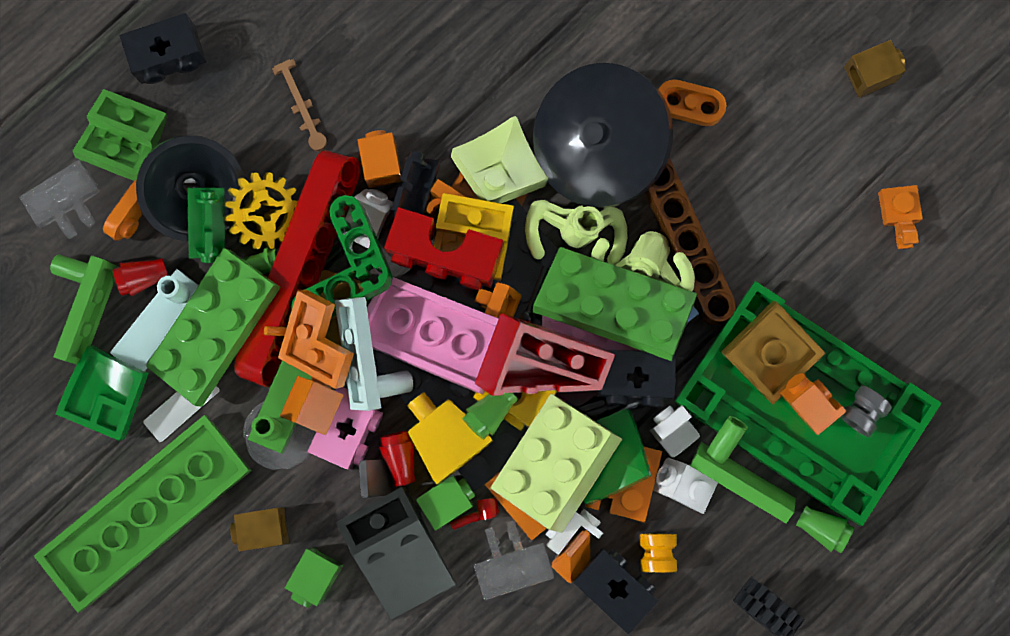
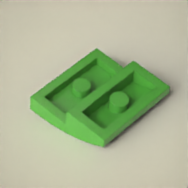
M103 89L87 115L89 125L73 149L74 156L79 160L135 181L143 160L158 145L167 120V113Z

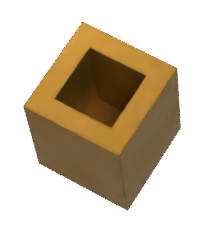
M889 40L853 55L844 68L858 98L897 82L906 72V63L902 52L898 48L895 49L892 40Z
M284 507L234 515L235 522L230 525V533L233 544H238L239 552L289 543Z

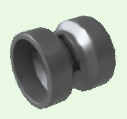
M861 386L855 393V401L852 405L845 406L844 409L847 412L840 418L860 434L870 437L876 430V422L879 418L886 417L892 406L874 390Z

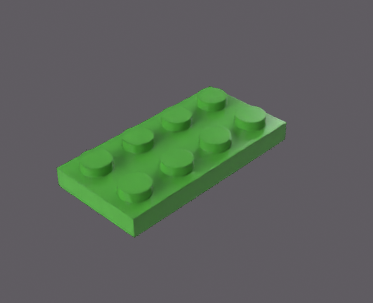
M560 247L535 300L533 312L672 361L695 303L697 293Z
M223 248L146 367L194 406L202 407L281 287L234 252Z

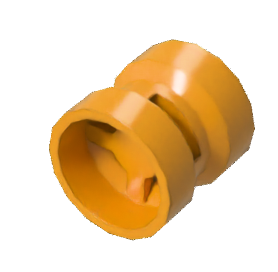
M640 534V546L645 549L644 557L640 560V571L677 572V560L673 557L672 549L677 546V534Z

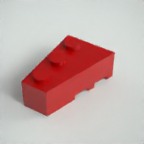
M501 313L475 385L492 396H501L504 393L514 392L536 394L537 391L551 390L558 392L602 390L615 354L595 344Z

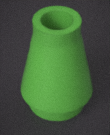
M504 393L501 396L488 394L467 408L466 411L468 413L462 420L477 436L484 440L489 434L493 436L512 405L518 399L513 393Z
M807 506L804 508L796 526L806 531L830 552L834 549L839 553L843 552L855 527L847 524V519L816 511Z

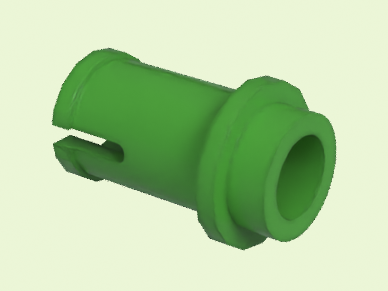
M267 247L264 248L262 253L242 259L262 274H266L271 271L278 250H271Z

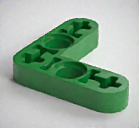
M344 195L338 197L331 204L330 217L351 267L305 290L322 298L324 297L321 293L324 292L326 300L335 304L334 289L340 283H348L351 288L348 298L365 297L367 301L389 289L393 279L392 271L363 205L352 196ZM346 206L353 209L351 217L358 227L352 228L350 223L344 217H341L345 214L344 208ZM358 236H368L370 245L367 251L361 254L354 253L352 248L354 240ZM372 269L382 272L378 276L379 282L377 284L372 283L370 280L365 281L371 277L370 271ZM354 277L359 279L361 282L365 281L359 284L364 289L362 292H360L358 284L353 279ZM296 296L294 297V299H293V301H292V306H291V308H293V305H294V301H295ZM334 307L332 317L337 315L336 307Z

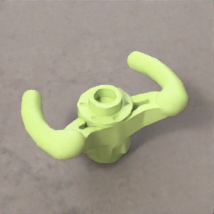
M537 200L530 205L526 216L525 234L528 247L535 259H542L545 255L538 231L541 219L560 229L562 239L567 245L574 248L586 247L598 237V233L603 228L610 225L614 229V243L607 261L609 264L615 265L624 255L628 239L627 224L620 209L606 207L599 212L593 206L583 207L582 205L575 209H563L546 200Z
M650 231L641 235L631 253L615 264V266L691 292L694 289L695 275L690 261L683 252H677L673 256V261L680 272V282L667 262L670 254L668 240L658 232ZM600 238L592 249L591 258L604 262L605 253L610 246L607 239Z

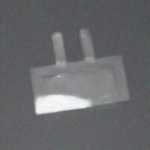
M78 160L19 198L36 226L42 229L51 222L56 221L62 232L71 239L77 233L66 213L75 209L82 223L87 227L95 224V219L84 202L101 191L84 163Z
M515 521L507 523V532L515 549L511 553L501 555L497 532L494 531L493 527L485 530L493 558L473 565L484 600L554 579L544 543L523 548Z

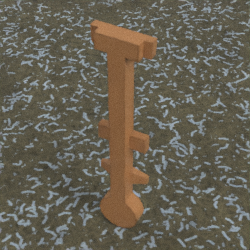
M289 59L274 66L272 70L275 76L283 72L297 105L291 107L293 113L301 112L305 121L299 127L300 130H309L310 132L309 146L314 151H323L327 146V139L322 133L317 132L315 128L321 121L320 119H311L307 108L313 106L310 99L303 101L289 70L296 67L294 59Z

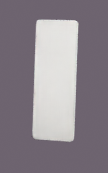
M217 386L214 388V390L212 391L204 405L219 392V388ZM176 392L147 417L143 423L159 442H163L201 407L194 406Z

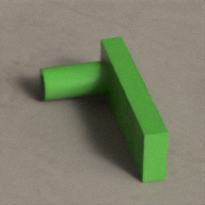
M60 254L53 258L50 266L53 275L81 283L53 356L54 358L77 365L87 346H91L115 282L112 269L118 266L94 256L90 257L88 263Z
M282 361L258 417L252 422V430L247 440L284 454L297 423L280 417V414L297 376L311 380L312 376Z
M728 416L710 446L703 442L699 444L694 452L690 466L787 524L794 513L796 498L729 458L746 432L747 426L740 419Z

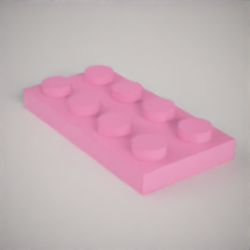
M393 277L389 289L373 297L367 307L373 349L483 395L485 391L475 385V381L498 318Z

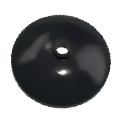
M197 135L173 137L157 145L143 160L136 179L138 204L147 221L156 230L170 238L188 241V190L183 187V182L186 179H193L196 181L194 188H224L225 201H232L233 196L230 195L228 189L234 188L239 190L241 187L239 186L238 179L244 178V175L236 158L220 143ZM245 196L241 201L240 208L243 207ZM225 207V215L230 214L231 208ZM225 221V230L233 224V221Z

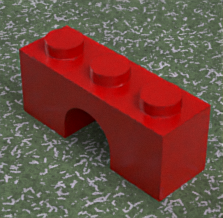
M398 207L384 247L388 256L392 257L391 262L406 268H412L413 264L425 267L427 274L441 279H446L447 275L460 278V284L475 290H481L482 286L491 288L504 250L502 239L468 229L464 242L459 248L454 251L443 252L432 245V237L436 228L434 219Z

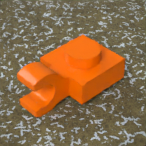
M917 185L881 189L878 195L884 227H895L898 250L913 248V244L919 243L917 229L913 223H919L923 219Z

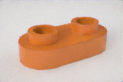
M681 80L666 81L658 89L666 102L670 96L678 98L679 104L670 105L667 102L671 118L701 126H713L722 119L726 111V100L715 89ZM701 106H711L713 109V113H703L701 110Z
M136 180L128 188L104 223L103 232L115 241L130 238L137 230L138 220L143 214L137 200Z

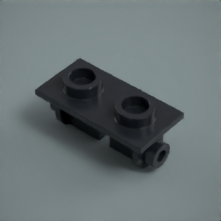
M411 151L410 155L405 157L404 161L406 163L400 179L403 181L402 187H398L393 206L389 209L392 212V223L398 207L425 215L431 197L430 190L434 186L441 161L424 158V154L417 151Z

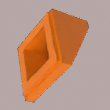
M582 530L567 543L561 553L552 561L551 567L568 583L573 582L590 560V533L587 530Z

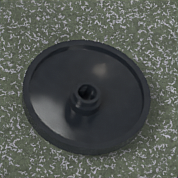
M614 63L585 65L563 76L544 97L536 115L533 131L536 160L548 177V183L567 199L578 204L593 207L622 205L645 193L657 181L666 167L673 143L672 118L667 102L661 92L644 75Z

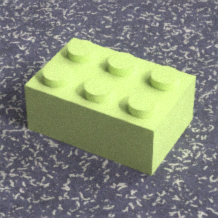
M550 394L492 484L491 489L547 529L563 533L622 441V438L564 400Z

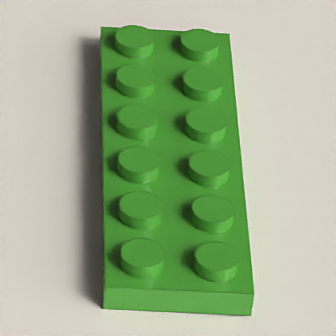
M204 415L36 553L34 557L77 613L83 612L252 470L209 416Z

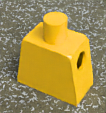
M423 392L407 405L420 421L408 433L436 484L442 483L494 442L489 435L484 440L477 436L462 420L466 414L449 399L437 408L427 394Z

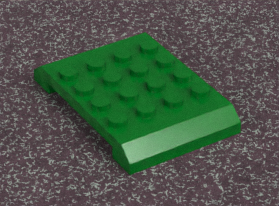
M755 281L674 402L680 407L683 405L691 416L717 433L728 416L740 419L746 424L747 430L736 446L842 517L858 526H863L940 407L941 402L914 384H906L784 304L786 302L784 299ZM774 300L825 352L805 373L811 382L819 379L830 391L832 398L844 408L845 406L852 405L855 401V393L861 386H866L885 398L891 404L892 409L886 417L879 418L876 422V430L870 437L860 434L847 425L840 417L817 435L805 424L783 396L774 404L770 403L721 351Z

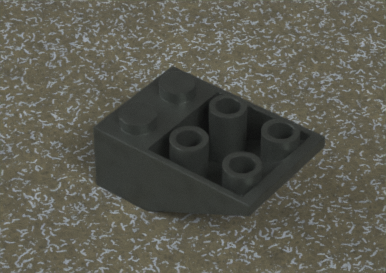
M401 487L336 522L352 556L391 620L456 585L406 487Z

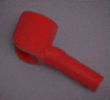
M497 499L477 500L478 512L470 513L451 521V528L456 530L472 522L495 518L499 513Z

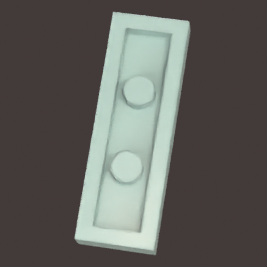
M178 269L171 276L162 277L157 284L158 293L110 353L117 359L145 371L147 363L199 285Z
M365 297L335 300L341 347L354 353L346 378L350 409L363 411L381 408L380 398L411 392L413 389V379L408 371L381 376L376 374Z

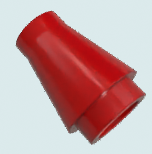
M163 258L120 263V267L112 269L121 296L130 294L132 297L158 283L162 277L168 276Z
M399 431L381 436L382 445L379 446V449L392 475L394 486L415 482L414 443L408 431Z

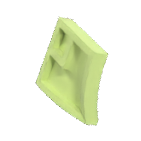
M516 116L509 118L486 134L452 149V160L479 200L502 204L546 186L548 177L529 147Z

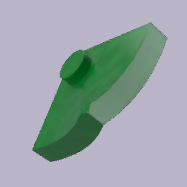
M93 345L87 346L70 377L55 415L118 441L124 440L128 434L149 373L127 364Z
M628 408L596 421L622 438V441L584 498L585 504L590 505L651 477L645 450L632 412Z

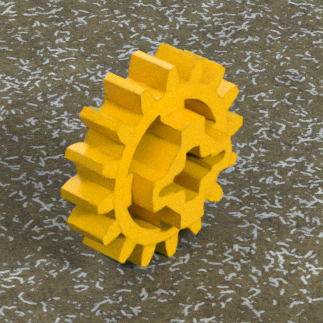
M257 172L251 173V182L244 178H239L238 183L241 188L239 190L234 188L228 189L230 195L233 196V200L223 202V206L231 208V213L225 215L223 219L225 221H233L234 223L229 230L230 234L242 233L239 240L240 243L246 244L252 239L253 248L260 249L262 241H264L269 249H273L275 245L274 239L282 243L285 236L284 233L287 231L293 216L294 208L297 206L298 201L291 199L296 189H284L285 178H279L273 182L272 173H265L263 180L260 179ZM265 187L277 192L282 200L271 198ZM249 192L250 199L245 207L240 208L243 197ZM260 202L262 205L276 207V209L265 213V219L262 216L248 213L259 209L261 206ZM285 213L282 223L276 229L275 223L281 214ZM251 221L256 224L260 234L251 232L243 222Z

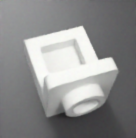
M364 189L354 198L365 208L378 238L387 216L391 213L389 209L393 206L394 202L388 200L387 195L381 191ZM349 208L345 219L352 228L358 227L351 217L353 209ZM358 236L354 240L356 243L369 248L370 240L368 236Z
M683 405L675 411L669 406L653 418L657 425L650 432L670 457H676L700 437L697 430L689 422L691 416Z
M667 458L657 473L653 490L704 514L718 482L685 463Z
M585 509L580 514L575 512L563 533L552 530L547 531L545 535L550 540L546 545L559 555L580 526H583L599 539L603 532L597 529L601 522Z

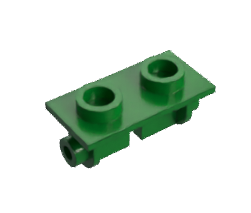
M188 188L189 258H201L203 263H214L215 258L225 248V220L223 219L225 216V206H223V202H225L224 188Z

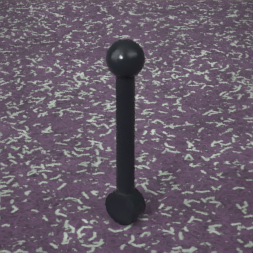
M550 254L544 255L541 259L542 269L526 311L520 314L519 319L533 322V305L554 261V257Z

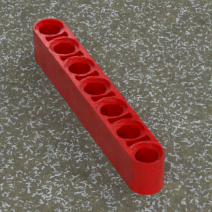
M327 150L321 151L315 158L268 276L270 280L281 288L237 354L234 370L240 378L264 387H271L282 362L278 356L284 336L264 335V327H287L292 311V301L297 291L305 290L319 282L337 236L330 217V207L338 197L353 195L361 173V166L357 158Z

